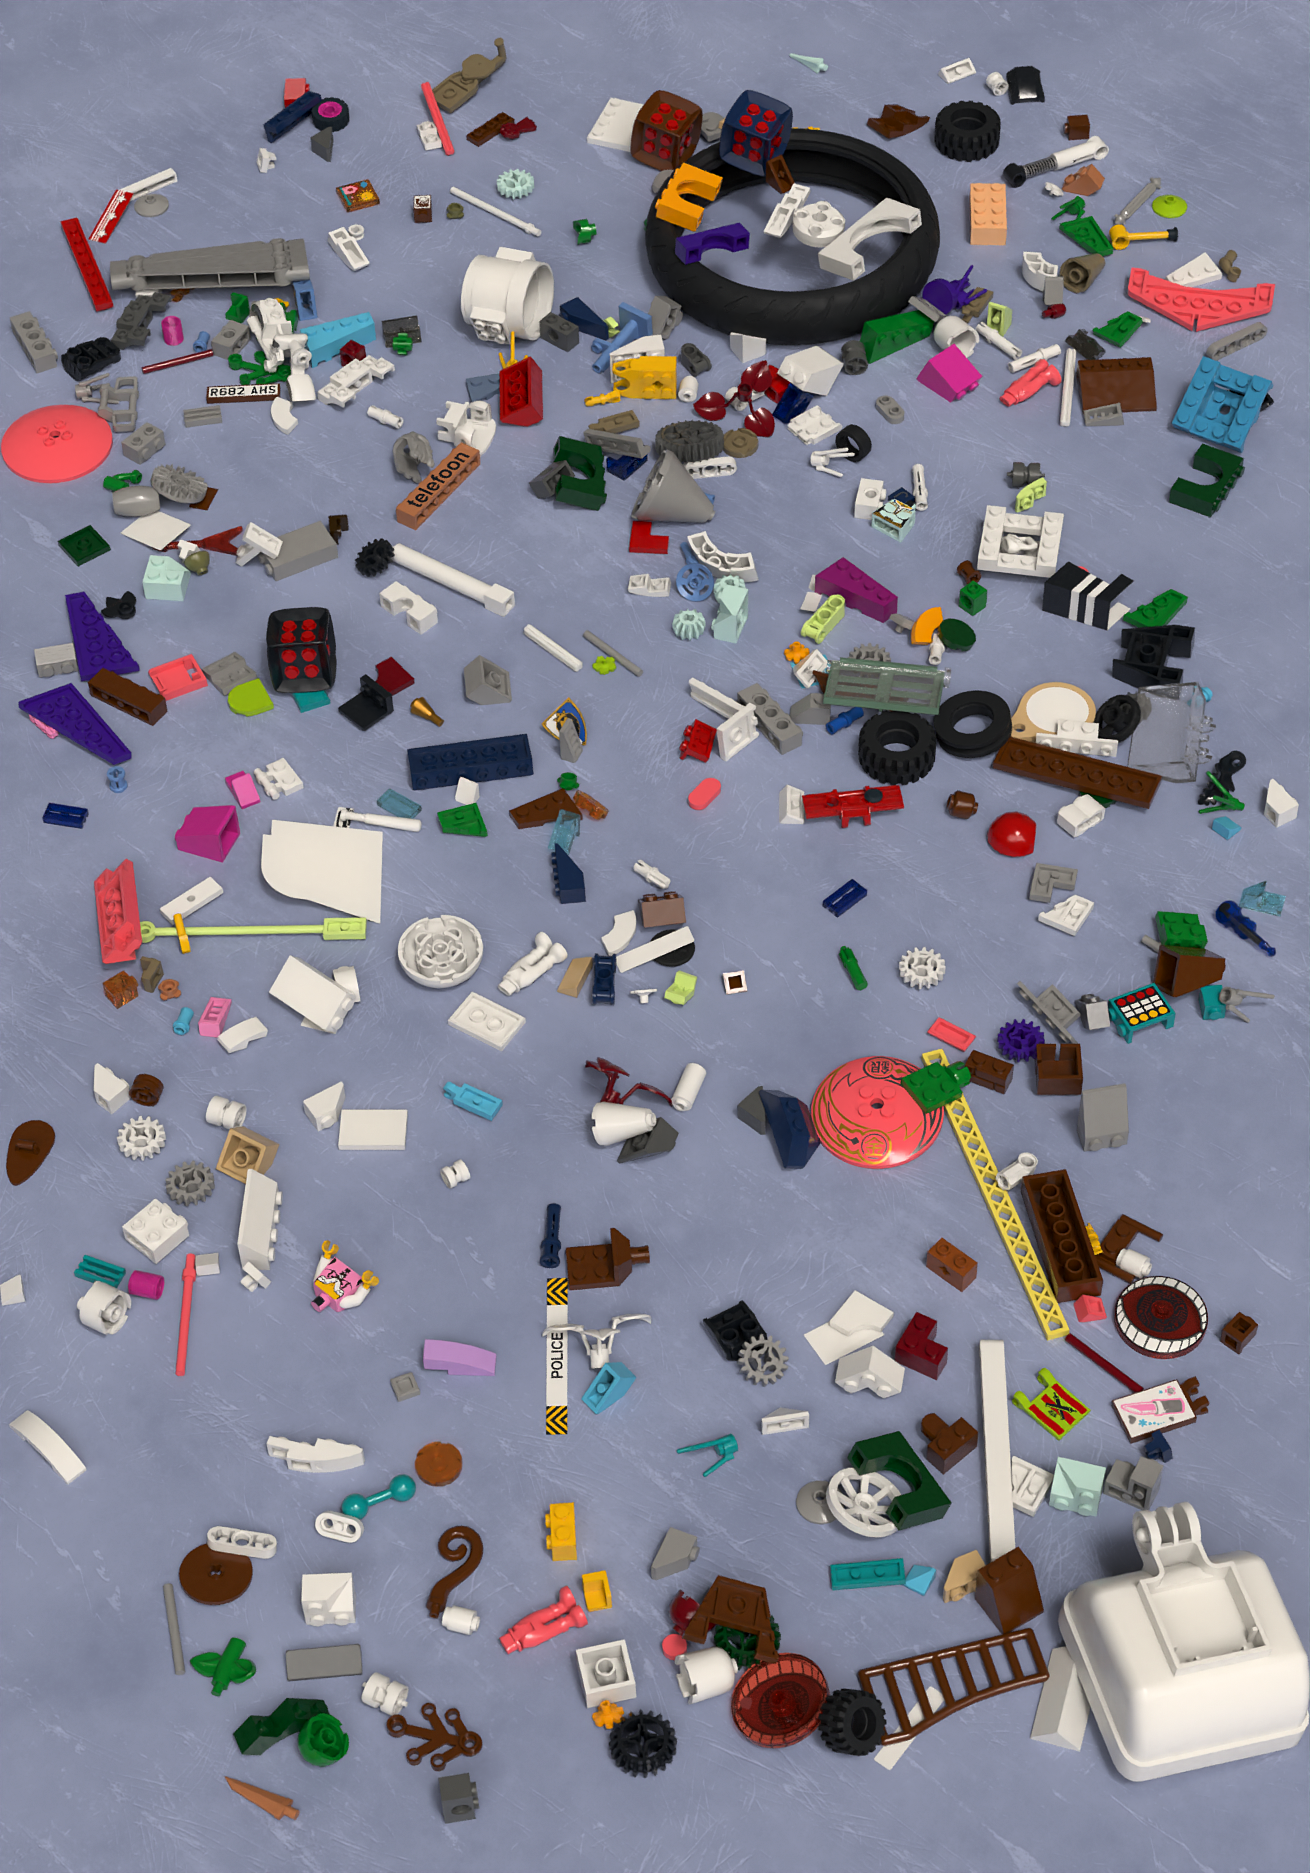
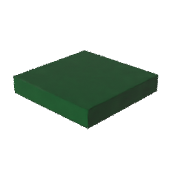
M91 525L58 540V546L78 567L111 550L110 545Z

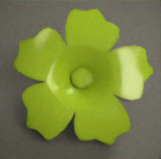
M598 656L596 663L592 664L593 669L603 675L609 674V671L614 672L616 669L613 657H606L605 659L603 656Z

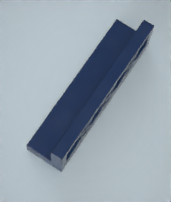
M307 91L264 123L263 126L268 142L273 143L312 113V107L322 101L321 94Z

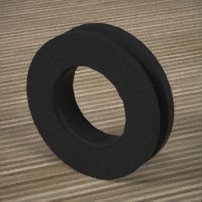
M973 690L956 694L940 705L939 714L934 716V727L937 741L940 747L947 753L961 758H978L997 751L1008 741L1012 733V720L1009 706L1004 699L988 691ZM970 715H983L993 720L989 727L977 733L965 734L953 728L959 720Z

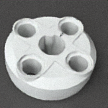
M819 201L794 211L793 233L800 242L806 245L826 247L844 232L845 219L838 210L831 207L830 203Z

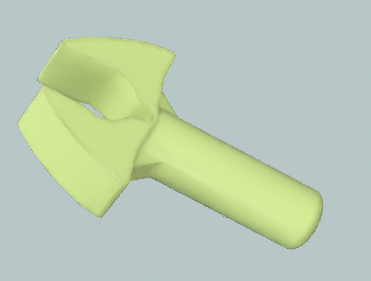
M612 317L603 320L608 325L609 337H613L620 332L615 329L619 325Z

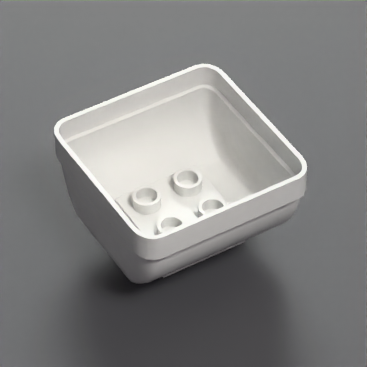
M1189 1502L1176 1503L1170 1508L1161 1506L1155 1511H1136L1132 1519V1530L1137 1549L1144 1563L1142 1570L1087 1581L1067 1594L1058 1618L1061 1634L1071 1659L1075 1663L1077 1674L1118 1772L1131 1781L1141 1782L1296 1746L1309 1724L1310 1676L1308 1656L1265 1561L1256 1554L1243 1550L1207 1556L1201 1543L1199 1520L1193 1506Z

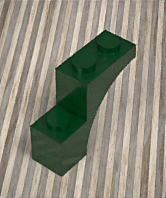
M286 1698L270 1716L250 1715L233 1735L242 1755H262L275 1743L299 1732L304 1723L311 1717L320 1713L329 1715L330 1713L324 1700Z

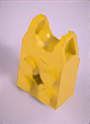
M640 356V358H630L613 364L612 373L625 378L615 382L613 385V391L618 390L621 396L640 399H676L677 356ZM625 367L626 369L619 371L616 368ZM619 386L627 387L624 390L617 389Z

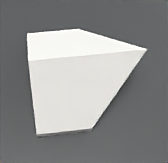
M731 332L730 349L742 363L766 354V339Z

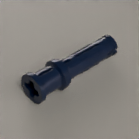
M551 1203L547 1206L545 1238L541 1242L543 1253L540 1257V1264L545 1268H556L560 1264L558 1252L561 1249V1242L558 1238L561 1206L556 1203Z

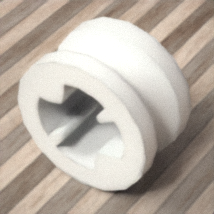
M354 224L348 228L349 236H353L355 240H361L364 237L363 226Z

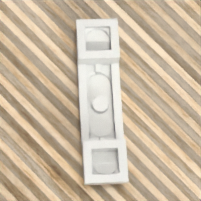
M27 1410L9 1424V1427L23 1441L27 1440L52 1465L53 1471L67 1484H70L86 1471V1467L70 1447L44 1421Z

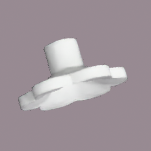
M657 989L630 991V994L639 995L640 1003H649L648 995L656 992Z

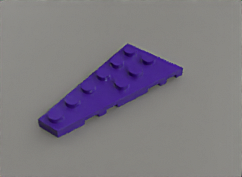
M79 592L65 595L81 682L91 680L102 668L113 671L117 675L140 671L139 664L133 660L130 652L124 648L113 629L104 621L101 613H98L95 609V605L87 594Z
M72 683L18 702V708L109 763L116 765L131 759V751Z

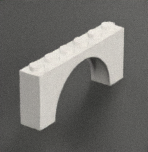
M885 198L818 253L820 268L854 281L865 272L863 256L854 251L855 247L864 239L878 233L899 231L911 234L922 225L920 209Z

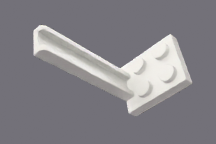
M695 678L689 680L692 690L691 698L728 718L727 721L717 728L720 759L727 762L759 736V732L756 731L755 727L758 724L757 717L754 716L756 706L752 703L743 706Z

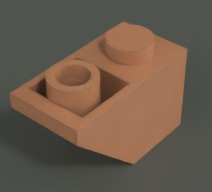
M1090 164L1087 167H1081L1075 174H1069L1064 179L1062 190L1064 192L1089 196L1101 189L1105 178L1093 164Z

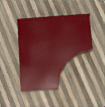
M392 657L375 665L379 675L375 682L390 692L392 696L415 683L414 678Z

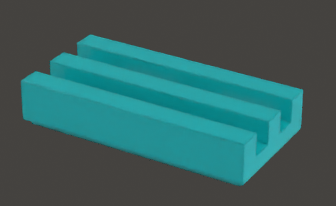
M84 1255L83 1262H80L79 1268L74 1271L75 1277L92 1283L101 1281L115 1288L119 1286L126 1274L125 1268L88 1255ZM84 1270L96 1273L98 1276L84 1272ZM101 1277H107V1278L113 1279V1280H115V1281L113 1282V1281H110V1280H107V1279H104V1278H101Z

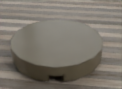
M738 428L736 431L732 429L724 434V448L722 450L731 457L745 458L753 455L758 449L757 435L749 429Z

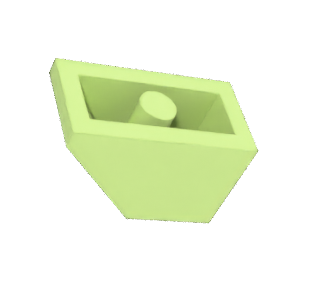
M989 302L987 326L996 329L1003 337L1012 323V309Z

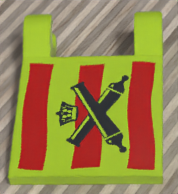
M1042 1368L1038 1373L1037 1380L1042 1385L1047 1386V1388L1031 1402L1022 1391H1017L1013 1395L1012 1403L1017 1408L1024 1410L1054 1438L1060 1441L1091 1410L1061 1385L1047 1368Z

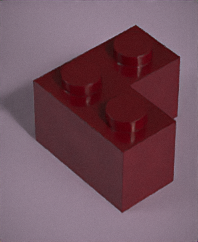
M916 1312L895 1349V1362L934 1380L939 1378L947 1364L948 1347L934 1342L937 1333V1320Z

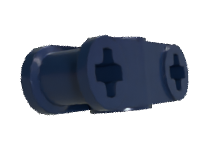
M595 953L593 1005L597 1003L615 1004L616 954H612V956H599L598 953Z

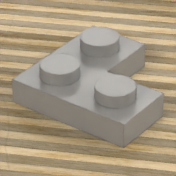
M1036 863L1029 900L1050 903L1053 887L1074 890L1078 869Z

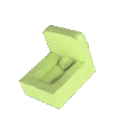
M682 971L676 972L675 981L666 990L664 998L671 1000L674 1004L684 1005L694 996L697 977Z

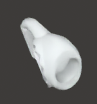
M1008 534L1002 539L1003 549L1008 554H1015L1023 550H1035L1038 547L1036 541L1030 536L1017 537L1014 534Z

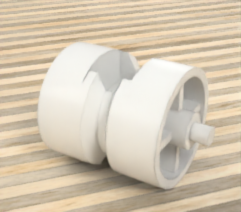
M375 1672L368 1682H364L362 1685L364 1687L362 1702L374 1708L380 1706V1710L390 1716L399 1714L403 1706L407 1707L408 1702H406L409 1692L408 1686L397 1681L390 1683V1678L378 1672Z

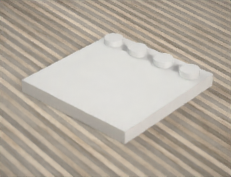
M610 98L589 133L587 143L630 152L633 124L644 104Z

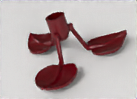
M767 361L757 362L742 373L741 383L738 386L737 392L734 393L733 397L726 404L725 398L721 394L709 392L693 404L695 411L706 420L719 421L726 416L725 408L729 407L735 398L738 397L740 401L748 402L750 412L752 413L746 416L744 420L745 429L751 430L758 437L772 436L775 430L773 415L765 408H759L754 411L751 399L752 390L761 393L768 390L772 384V375Z
M597 1057V1063L586 1060L585 1068L593 1067L605 1073L608 1077L606 1090L600 1102L623 1105L624 1101L635 1090L642 1089L663 1096L672 1107V1100L663 1091L641 1082L637 1083L620 1098L621 1093L613 1089L616 1078L619 1079L620 1077L618 1073L628 1077L630 1074L621 1067L600 1057Z

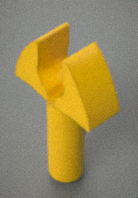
M177 913L173 918L181 951L184 954L191 952L182 915Z

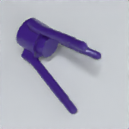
M973 265L969 267L955 289L958 297L956 309H961L964 305L967 306L971 301L987 292V289H984L969 298L975 289L968 293L960 291L971 273Z

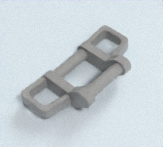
M118 377L115 388L109 385H101L99 389L101 400L98 407V415L113 422L115 432L134 431L138 415L136 403L139 398L137 377ZM121 385H134V389H120ZM108 399L129 401V410H113L107 407ZM116 422H131V423H129V424H117Z

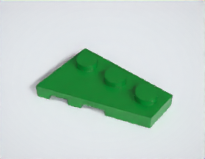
M1170 589L1153 598V602L1147 605L1142 604L1137 607L1136 611L1124 614L1123 621L1138 628L1167 625L1187 603L1188 597Z

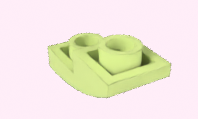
M1044 478L1030 483L1018 493L1015 504V511L1017 513L1033 507L1034 500L1046 496L1047 481Z

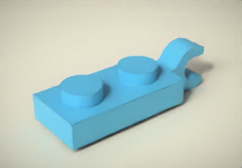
M447 1082L443 1087L446 1090L444 1096L448 1099H453V1104L490 1121L493 1120L503 1105L501 1099L465 1083L461 1088L452 1082Z

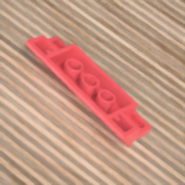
M125 859L114 872L106 868L94 881L102 962L105 964L136 960L135 950L142 944L133 862Z

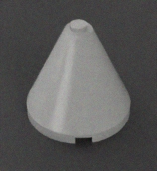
M666 449L661 453L645 481L646 484L635 502L631 517L639 521L706 523L707 520H712L715 511L713 510L714 505L674 452Z

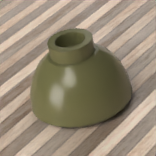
M207 551L193 553L184 560L185 566L190 571L196 572L198 576L208 572L207 567L210 562V556Z

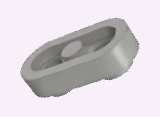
M884 395L876 400V409L887 422L900 424L904 421V410L892 397Z

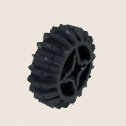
M640 1709L639 1715L635 1716L630 1711L629 1719L622 1716L620 1718L621 1724L615 1723L613 1726L614 1732L610 1733L609 1749L612 1751L611 1758L616 1760L618 1768L624 1766L623 1771L625 1774L633 1770L634 1777L639 1772L643 1773L644 1778L647 1777L648 1772H652L656 1776L657 1768L665 1771L666 1763L671 1764L673 1761L672 1756L677 1752L675 1747L677 1745L675 1729L670 1727L669 1720L662 1721L661 1713L653 1717L652 1710L648 1712V1715H644ZM642 1736L644 1737V1742L646 1743L644 1751L642 1750V1745H640V1743H642ZM657 1752L655 1755L649 1757L651 1753Z

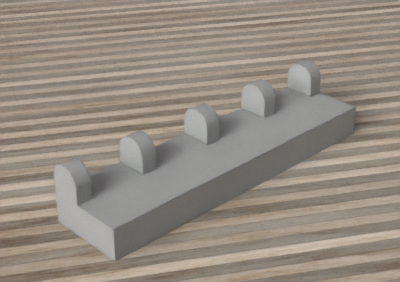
M587 429L583 432L586 443L601 446L602 451L643 458L651 450L650 446L643 445L641 438Z

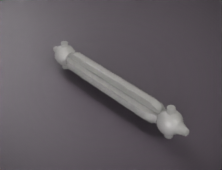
M1151 177V182L1132 199L1120 214L1117 215L1116 213L1114 215V225L1124 226L1126 224L1125 220L1133 215L1155 192L1156 188H1161V178Z

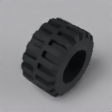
M846 1688L835 1690L833 1695H828L826 1698L827 1702L821 1706L822 1714H819L818 1719H821L818 1728L822 1731L820 1736L823 1741H826L825 1745L834 1752L855 1756L868 1755V1752L875 1751V1745H880L882 1742L881 1736L885 1735L884 1725H887V1719H884L885 1709L881 1708L882 1702L876 1699L877 1696L868 1691ZM854 1716V1723H853V1727H852V1729H851V1720H852V1717Z

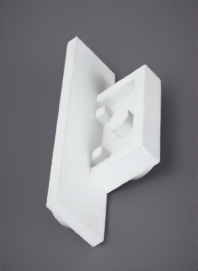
M1058 720L1057 735L1037 733L1036 735L1037 744L1072 753L1116 757L1118 740L1098 738L1099 723Z

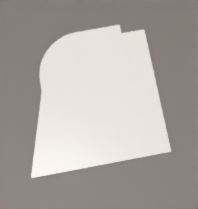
M272 820L271 835L263 834L261 859L263 876L272 888L292 898L310 900L380 923L383 832Z

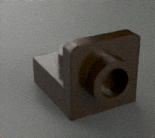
M346 514L328 516L330 535L337 545H339L338 537H342L341 531L349 530L348 516Z

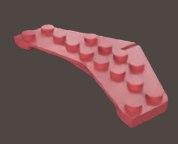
M1132 267L1128 284V295L1193 331L1194 319H1198L1197 332L1269 313L1272 309L1275 284L1262 283L1257 284V287L1227 290L1193 288L1149 275L1147 270Z

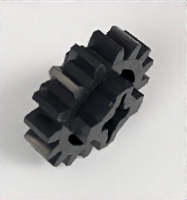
M383 538L379 541L374 539L372 544L368 542V546L362 547V552L357 553L359 558L355 559L357 562L355 566L363 576L369 577L372 574L374 577L377 572L381 574L382 569H387L388 563L393 562L390 558L395 556L393 553L395 549Z

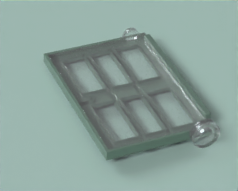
M840 657V661L827 660L826 672H829L823 704L879 709V712L893 710L938 715L943 687H950L951 668L945 667V671H940L935 666Z

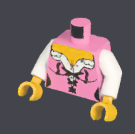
M328 1240L322 1243V1250L325 1254L321 1255L314 1275L313 1286L317 1297L311 1302V1305L318 1312H321L327 1306L336 1312H341L344 1309L361 1305L370 1291L369 1287L376 1286L379 1283V1278L376 1276L371 1278L373 1272L369 1270L365 1271L361 1277L336 1257L332 1259L331 1255H335L339 1248L337 1244H333L332 1249L329 1251L328 1248L331 1242Z

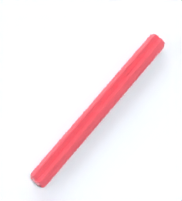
M422 83L421 88L444 151L448 156L453 155L455 151L430 83Z

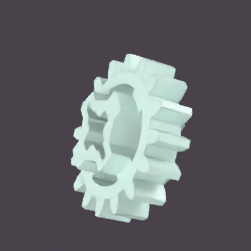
M510 169L509 173L504 171L503 175H499V179H497V190L500 191V195L506 194V198L512 196V199H515V197L522 198V195L528 196V193H532V189H534V177L531 176L530 172L525 174V170L519 172V169H516V171Z

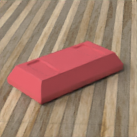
M940 1017L927 1032L931 1036L963 1052L966 1051L976 1038L975 1035Z

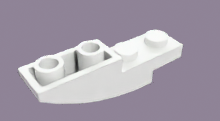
M269 1436L267 1441L269 1456L287 1460L289 1470L327 1473L352 1469L364 1465L365 1462L363 1448L354 1444L345 1445L337 1443L332 1439L324 1440L318 1438L315 1446L307 1442L290 1441L285 1437Z

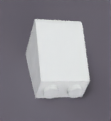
M814 346L786 356L777 373L802 391L827 396L844 363L819 346Z

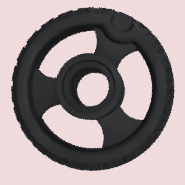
M1116 695L1105 701L1098 709L1094 723H1099L1098 738L1118 740L1120 743L1131 736L1141 719V709L1138 702L1128 695ZM1122 703L1130 704L1132 711L1126 714L1119 706ZM1104 720L1107 725L1102 729V722ZM1114 730L1118 732L1117 734L1112 735Z

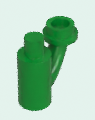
M134 470L132 473H121L112 477L107 476L103 481V487L115 492L129 487V483L124 482V480H130L131 483L138 484L142 480V473Z

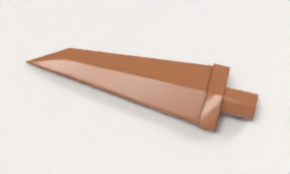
M224 1776L233 1791L270 1813L274 1818L280 1820L284 1815L294 1820L298 1818L300 1811L291 1807L293 1804L292 1799Z

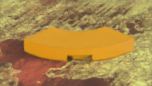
M941 607L928 609L918 617L911 631L912 644L929 645L932 643V633L943 621Z

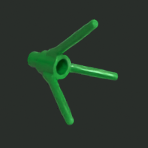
M1207 771L1206 774L1224 794V798L1214 795L1212 798L1222 802V804L1201 809L1199 813L1228 809L1242 811L1245 804L1239 802L1237 798H1234L1227 792L1210 771Z

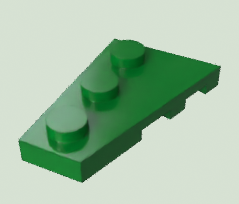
M1093 216L1060 223L1059 229L1091 254L1098 253L1102 256L1113 254L1112 245Z

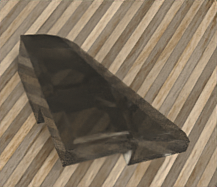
M1079 329L1075 335H1069L1066 338L1065 342L1087 360H1099L1106 352L1094 338L1087 335L1088 332L1085 329Z

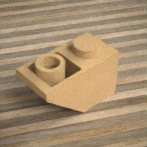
M977 1550L954 1559L944 1586V1603L958 1601L965 1595L976 1592L978 1570L986 1566Z

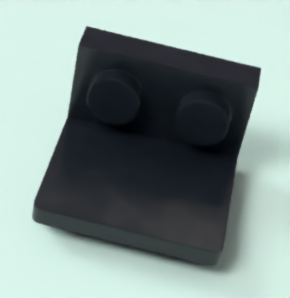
M366 674L360 677L361 692L338 707V711L362 731L367 730L394 711L392 694Z

